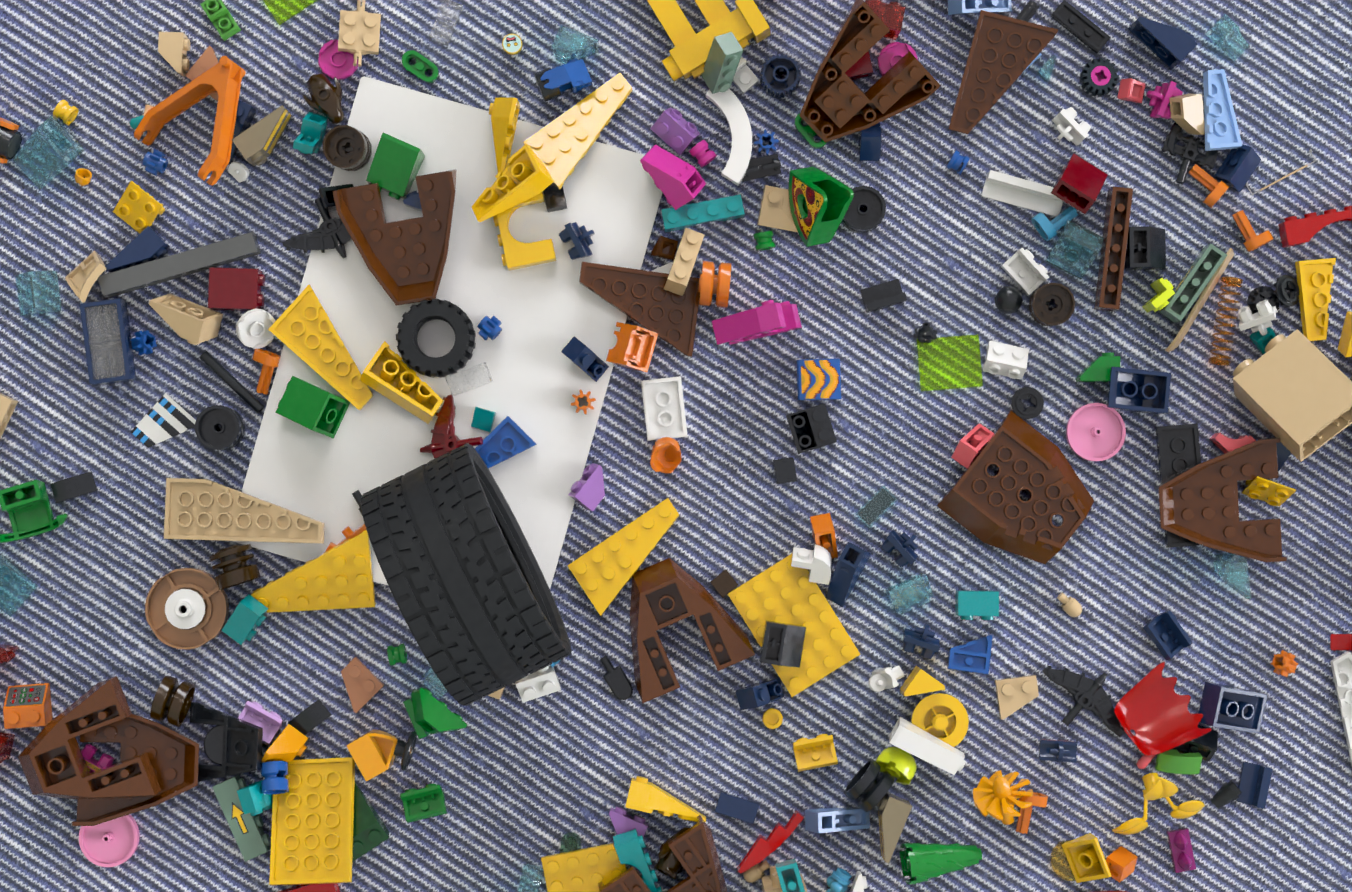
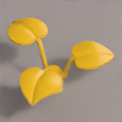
M1149 773L1142 777L1145 786L1143 790V817L1130 819L1112 829V832L1131 835L1148 827V822H1146L1148 800L1165 798L1173 809L1170 813L1171 817L1176 819H1184L1197 814L1205 807V804L1201 801L1191 800L1179 806L1174 805L1169 797L1178 792V787L1174 783L1159 777L1157 773Z

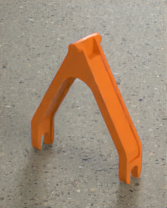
M222 56L218 64L148 110L136 128L134 138L140 140L142 134L147 130L142 143L148 146L151 145L166 123L211 93H218L211 152L198 171V177L203 181L212 171V175L206 183L209 185L216 184L230 162L241 80L246 74L245 70L227 56Z

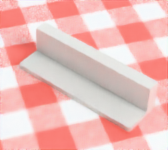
M992 170L987 173L982 191V197L1054 217L1060 214L1064 202L1051 194L1053 187Z

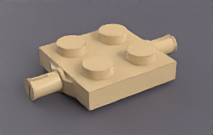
M357 0V10L355 11L340 10L338 51L354 54L353 66L357 67V59L358 67L362 66V55H378L381 14L366 12V0H362V7L360 6L361 0Z

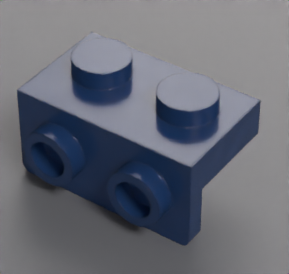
M1170 610L1158 614L1143 627L1165 660L1173 658L1183 648L1192 644L1189 635L1183 630L1176 616Z

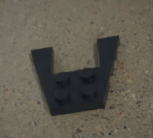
M191 702L190 723L224 726L222 765L198 763V782L261 769L263 728L199 702Z

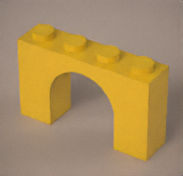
M542 192L493 216L495 227L499 226L500 234L497 235L499 247L503 246L505 254H501L503 266H507L509 271L556 261L552 239L522 243L514 239L509 231L511 215L520 207L544 202Z

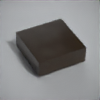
M726 569L710 581L722 598L738 586Z

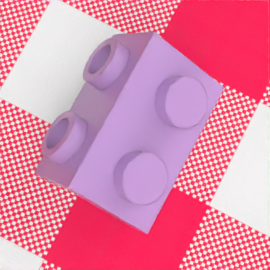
M247 701L245 708L238 717L241 720L263 728L262 743L270 746L283 722L280 719V715L273 711L269 713L263 709L262 705L255 701Z

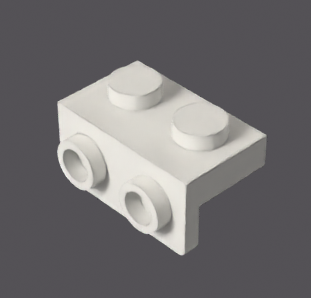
M1021 248L1001 267L1029 296L1049 276L1047 275L1048 271L1041 264L1038 265L1033 260V254L1028 249L1024 250Z
M989 341L983 371L1007 376L1012 379H1022L1027 369L1029 349Z
M547 666L532 674L529 673L528 676L515 682L522 702L561 690L554 667Z

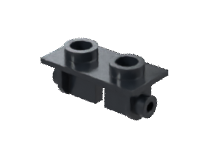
M778 154L750 159L742 182L780 174L781 163L778 159Z

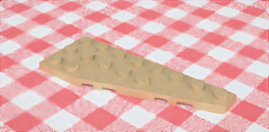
M166 478L164 539L324 544L325 523L208 479Z

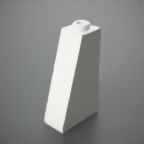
M899 717L890 733V744L953 775L956 774L957 770L961 771L966 763L963 752Z

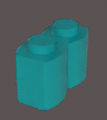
M263 780L237 790L244 814L250 813L251 816H254L272 808L273 795L262 794L261 782Z

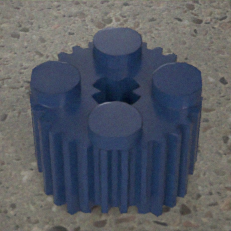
M777 54L765 60V64H763L760 72V83L763 90H766V93H770L769 96L772 95L773 98L777 99L784 98V96L788 97L789 94L792 95V92H795L798 88L801 70H799L800 65H797L798 62H795V58L791 59L787 55L783 56L781 54L779 56ZM776 73H779L780 75L784 74V78H783V79H778V78H776V77H777V74H776Z

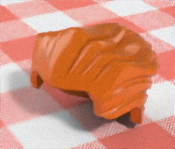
M663 437L655 442L650 460L651 468L655 472L672 473L681 463L682 457L678 442L670 437Z

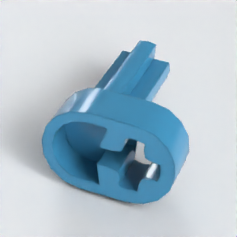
M1070 206L1051 221L1041 212L1035 215L1031 221L1042 238L1049 241L1057 235V230L1078 216L1077 210Z

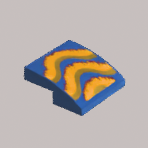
M840 359L797 360L798 400L841 399Z

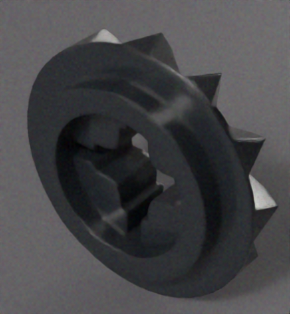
M1290 275L1278 277L1277 282L1274 283L1276 288L1274 293L1277 294L1276 300H1279L1281 305H1286L1287 307L1294 306L1299 300L1297 281Z
M1257 287L1248 296L1247 305L1250 307L1252 314L1258 312L1256 305L1262 301L1261 297L1263 299L1270 297L1268 301L1272 307L1276 306L1277 310L1279 309L1280 301L1276 300L1277 294L1274 293L1271 287Z
M1023 387L1012 396L1011 406L1014 413L1020 418L1032 419L1041 413L1044 400L1038 390L1032 387ZM1030 396V403L1035 407L1028 406L1023 411L1024 404L1019 400H1026Z

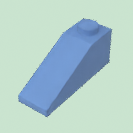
M948 0V15L980 14L981 10L991 13L1012 12L1011 0Z
M818 808L805 810V830L828 833L870 828V811L865 812L861 808Z

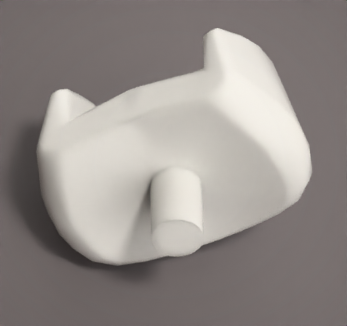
M232 162L229 165L228 172L239 183L249 177V170L244 164Z

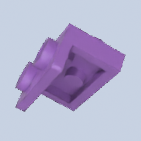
M671 107L665 110L650 128L679 155L683 154L692 141L700 135L694 124L687 122L677 109Z

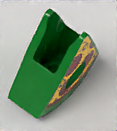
M815 167L790 170L788 189L790 210L802 241L806 247L829 243L854 197L853 190Z

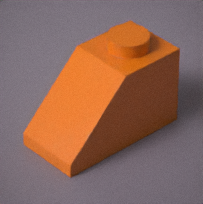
M830 513L811 516L810 522L814 544L827 549L832 559L838 558L835 530Z

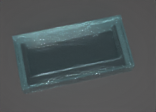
M883 485L855 515L870 528L898 499Z

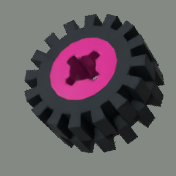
M1095 58L1082 69L1080 83L1083 84L1081 86L1082 89L1087 90V94L1092 93L1094 97L1096 95L1101 97L1104 94L1107 95L1117 85V80L1119 79V75H1117L1118 69L1114 68V63H1109V59Z

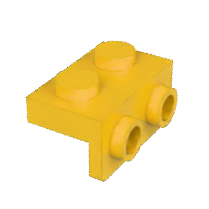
M820 734L813 739L800 738L793 742L798 772L838 764L833 735Z

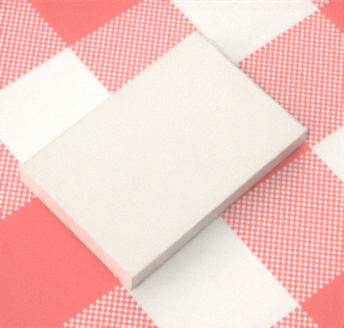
M681 376L641 381L647 441L658 440L663 437H688Z

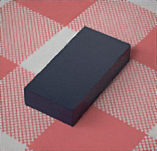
M721 791L715 812L754 824L760 804Z

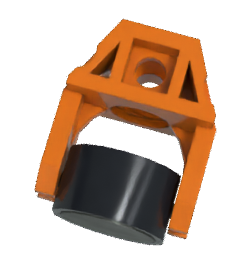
M0 117V163L7 164V161L14 158L21 145L22 135L18 132L19 125Z

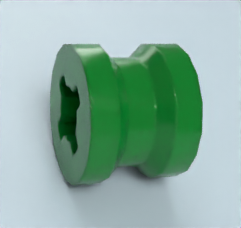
M773 231L753 234L757 242L755 246L756 251L775 248V243L772 241Z
M404 643L399 644L397 647L387 646L390 666L399 662L402 664L407 663V652Z

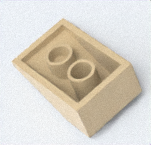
M171 293L149 300V305L188 343L199 345L202 342L218 337L223 317L222 313Z

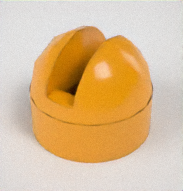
M85 168L77 169L74 176L75 182L81 186L88 185L91 181L92 173Z

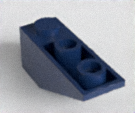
M848 542L838 560L825 598L843 607L871 553Z

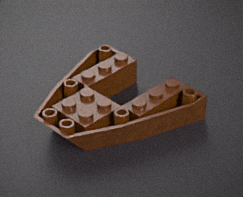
M855 0L829 45L799 115L825 143L880 123L926 100L941 86L910 51L865 93L852 81L845 72L890 31L863 0Z
M670 558L639 570L632 576L630 629L635 684L642 703L680 688L679 681L657 630L694 615L718 671L755 655L745 632L704 586Z
M117 676L99 682L49 722L18 756L33 795L68 799H106L154 796L161 791L147 752L89 773L77 743L76 736L122 720L132 714Z

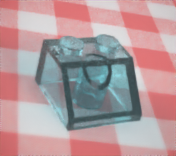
M560 25L551 47L556 60L564 64L575 58L578 60L598 53L600 50L598 39Z
M1067 220L1049 252L1046 262L1082 279L1098 255L1104 238Z
M1232 553L1215 555L1216 561H1213L1214 573H1217V576L1243 597L1251 599L1247 558Z
M922 573L885 589L894 612H900V614L911 611V606L917 603L919 606L930 602L929 598L933 597L926 574Z

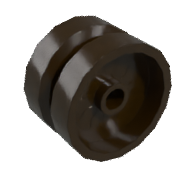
M165 676L152 702L151 718L163 721L167 717L168 724L180 727L193 701L195 684L184 681L179 685L177 678Z

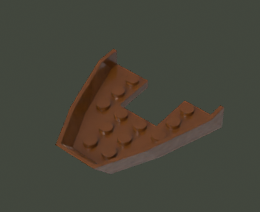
M457 169L416 176L423 217L386 223L378 183L333 191L336 211L368 269L396 306L436 299L448 254Z
M1272 437L1255 441L1200 463L1159 487L1161 528L1202 546L1263 562L1287 561V557L1282 555L1280 519L1239 521L1237 481L1254 480L1257 476L1264 479L1278 478L1276 443L1281 442L1280 438Z
M134 714L80 735V742L121 743L120 762L147 752L161 791L154 796L77 799V821H73L72 826H95L156 806L197 786L199 744L160 723Z
M701 815L697 817V824L668 842V846L689 876L666 892H728L712 832ZM634 866L606 885L602 881L598 883L600 892H651Z

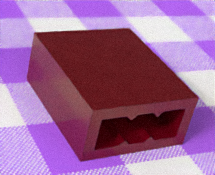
M1073 154L1059 175L1051 194L1086 214L1096 201L1108 174Z
M209 267L208 308L212 310L235 311L261 309V306H264V295L261 294V286L265 284V275L259 269Z

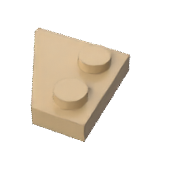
M1036 675L995 680L1001 720L1007 718L1039 696Z

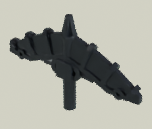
M321 197L315 199L314 201L324 222H322L318 229L312 230V232L292 236L290 239L282 242L283 246L286 247V250L290 251L291 248L303 250L304 253H307L308 250H321V253H325L327 249H336L343 259L346 258L344 244L351 239V236L341 218L330 217L329 212L324 209Z
M1047 666V668L1042 670V673L1051 681L1062 686L1073 695L1076 704L1062 720L1066 726H1069L1084 708L1091 710L1097 715L1102 723L1118 737L1122 735L1124 729L1120 726L1119 720L1114 713V707L1110 701L1111 695H1107L1102 688L1107 677L1106 673L1092 680L1085 677L1083 672L1081 675L1068 672L1069 668L1058 670Z

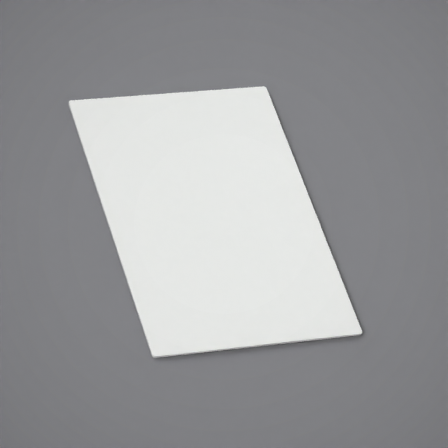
M364 76L360 79L347 125L356 128L368 137L372 145V154L369 162L357 171H346L335 166L329 187L353 184L355 187L369 184L366 178L382 133H386L422 150L425 158L417 176L457 169L448 254L436 299L449 301L467 314L476 334V345L472 351L471 359L457 373L442 378L428 377L416 372V375L441 399L448 395H453L456 407L454 418L455 435L460 440L482 437L484 440L509 416L537 444L489 468V471L510 506L550 589L575 504V500L569 496L570 489L576 481L582 478L614 366L613 363L606 361L609 349H613L617 343V336L614 334V331L620 332L621 327H616V323L626 324L628 317L579 283L581 262L641 270L663 192L656 187L650 174L643 169L640 162L644 156L643 154L595 141L583 159L575 166L572 174L564 181L563 189L567 209L547 212L544 198L542 203L518 208L509 220L510 234L519 242L533 243L552 239L556 261L509 271L507 266H503L501 254L505 253L503 246L499 247L498 243L499 226L495 227L493 217L479 222L472 210V205L483 191L491 187L497 180L495 176L498 174L489 111ZM518 120L510 157L524 146L523 142L541 130L543 126ZM353 147L346 148V151H353ZM416 178L409 193L413 191L418 193ZM381 190L380 195L386 223L423 217L421 211L407 207L403 202V198H400L398 201L389 197V192ZM337 211L329 213L331 218L340 219ZM322 216L320 218L318 228L322 224V222H324ZM577 222L579 228L584 225L587 231H594L595 234L590 237L593 244L589 246L593 255L575 260L570 258L568 250L575 245L572 240L567 243L562 242L559 233L565 229L564 225ZM351 238L344 244L347 256L344 259L336 249H327L325 253H321V250H311L298 296L308 285H311L362 374L384 341L395 354L397 353L402 357L397 349L396 334H398V323H401L403 314L411 310V306L414 304L418 305L421 302L396 306L368 269ZM485 316H488L490 319L495 316L501 321L499 327L502 328V331L494 340L490 338L484 340L478 334L480 329L477 326ZM430 320L418 332V346L427 356L442 357L448 354L454 346V330L443 320ZM574 336L609 366L597 382L561 352ZM284 344L242 492L325 523L324 544L232 542L243 545L251 544V547L308 562L321 556L326 551L330 542L337 545L346 537L342 531L349 526L354 532L364 524L363 516L358 510L360 507L352 493L359 490L363 495L434 459L432 453H422L420 448L431 444L433 436L431 430H434L438 416L434 415L430 423L427 424L369 387L374 396L361 410H358L351 403L349 404L334 439L310 430L275 413L292 376L343 399L346 398ZM580 390L583 391V394H587L590 391L589 398L596 399V401L591 402L594 410L588 408L587 415L581 409L576 413L578 407L571 406V403L575 402V398L572 395H580ZM585 397L584 399L579 398V407H582L583 405L587 406L589 404L586 401L587 397ZM443 400V402H442L440 408L438 409V411H437L436 413H439V412H440L441 407H442V405H443V403H444V400ZM475 407L496 412L491 432L471 427ZM370 542L373 581L388 585Z

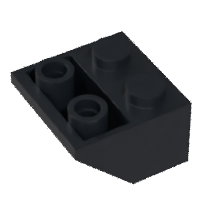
M1150 226L1129 227L1125 270H1165V229Z
M825 403L786 415L798 454L837 442Z
M766 620L759 661L779 666L800 667L806 627Z

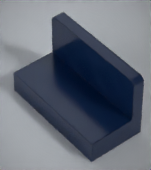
M1242 144L1237 149H1231L1214 176L1220 181L1231 184L1235 191L1241 192L1260 163L1261 158L1252 147Z
M1243 762L1238 785L1242 793L1236 801L1265 809L1273 769L1263 765Z

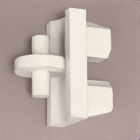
M1070 107L1066 110L1063 109L1052 121L1057 126L1056 129L1061 133L1057 138L1061 140L1065 137L1069 142L1072 141L1077 146L1089 135L1088 131L1091 126L1085 121L1078 124L1074 120L1077 112Z
M1268 300L1257 303L1258 312L1252 314L1249 306L1239 309L1240 330L1243 331L1251 328L1253 333L1259 331L1261 335H1266L1267 328L1273 326L1271 320L1276 319V313L1278 312L1276 306L1272 307Z
M900 666L880 668L872 671L869 687L874 692L897 687L899 685L897 680L904 677Z

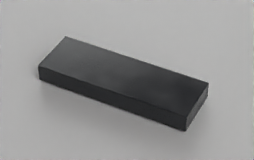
M1063 0L1050 16L1096 54L1110 39L1108 34L1066 0Z

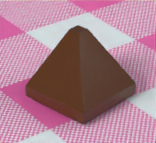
M660 236L651 251V256L674 261L678 241Z

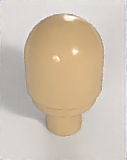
M1063 592L1058 595L1057 599L1062 603L1061 607L1070 617H1078L1082 613V606L1075 598H1068Z
M765 860L761 864H757L743 872V877L749 883L756 882L762 878L764 871L770 868V865Z

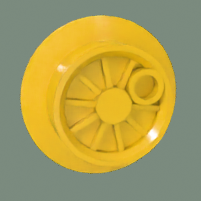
M936 693L923 698L916 705L911 723L955 747L965 737L969 720L965 707L958 699L948 694Z

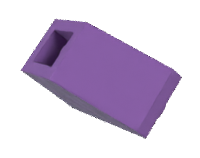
M594 463L584 469L582 478L572 485L571 492L569 493V496L577 503L592 512L605 496L602 467Z
M618 806L615 809L611 807L609 815L617 835L636 829L638 836L642 835L644 837L648 828L645 818L639 815L630 816L626 814L627 810Z

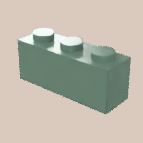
M732 32L714 37L704 66V72L701 75L712 94L725 92L730 89L743 53V48Z

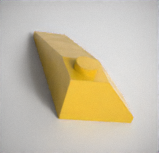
M636 776V779H631L626 808L647 813L658 810V813L668 817L678 814L677 817L680 819L698 822L697 817L701 815L706 822V816L655 784L648 782V778Z

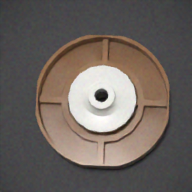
M196 568L176 569L158 579L151 587L145 603L146 620L156 637L164 644L176 649H194L211 641L221 633L229 614L228 597L223 589L219 590L216 578L208 572Z

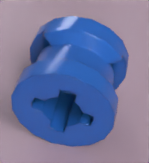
M955 150L946 168L954 169L958 175H961L970 157L962 156L959 151Z

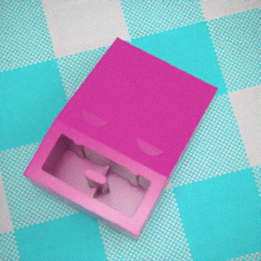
M656 144L640 160L643 169L650 174L656 187L663 192L667 202L675 210L693 200L706 185V182L694 166Z

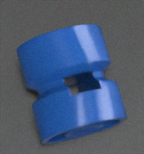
M270 761L261 764V776L264 777V780L261 782L262 794L273 795L289 792L288 779L285 778L288 775V762Z

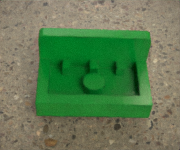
M428 784L425 788L418 790L412 788L400 794L407 823L447 814L444 792L440 785Z

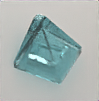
M1052 55L1037 73L1046 82L1051 77L1056 60L1055 55Z

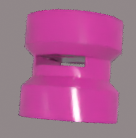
M705 139L689 151L692 157L698 159V165L701 168L709 164L717 156L714 151L708 148V143Z

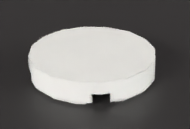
M263 309L249 310L237 322V337L247 347H252L253 349L263 348L274 339V334L268 329L276 320L269 312Z

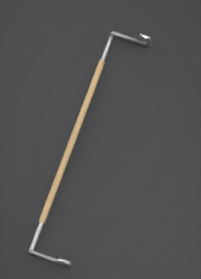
M1315 159V161H1313V162H1311V163H1309V164H1307V165H1305V166H1303V167H1301V168H1299V169H1297V170L1291 172L1290 174H1288V175H1286V176H1284V177H1282V178L1276 180L1275 182H1273V183H1271V184H1269V185H1267V186L1261 188L1259 191H1262V190L1266 189L1267 187H1269V186H1271V185H1273V184H1275V183L1281 181L1282 179H1284V178H1286V177H1288V176H1290V175H1292V174L1298 172L1299 170H1301V169L1307 167L1308 165H1310V164L1316 162V159Z

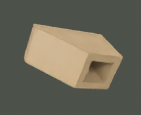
M159 32L158 52L178 74L186 77V71H189L190 67L189 59H187V51H190V39L183 32Z
M1188 93L1169 98L1171 118L1188 134L1204 135L1202 94Z

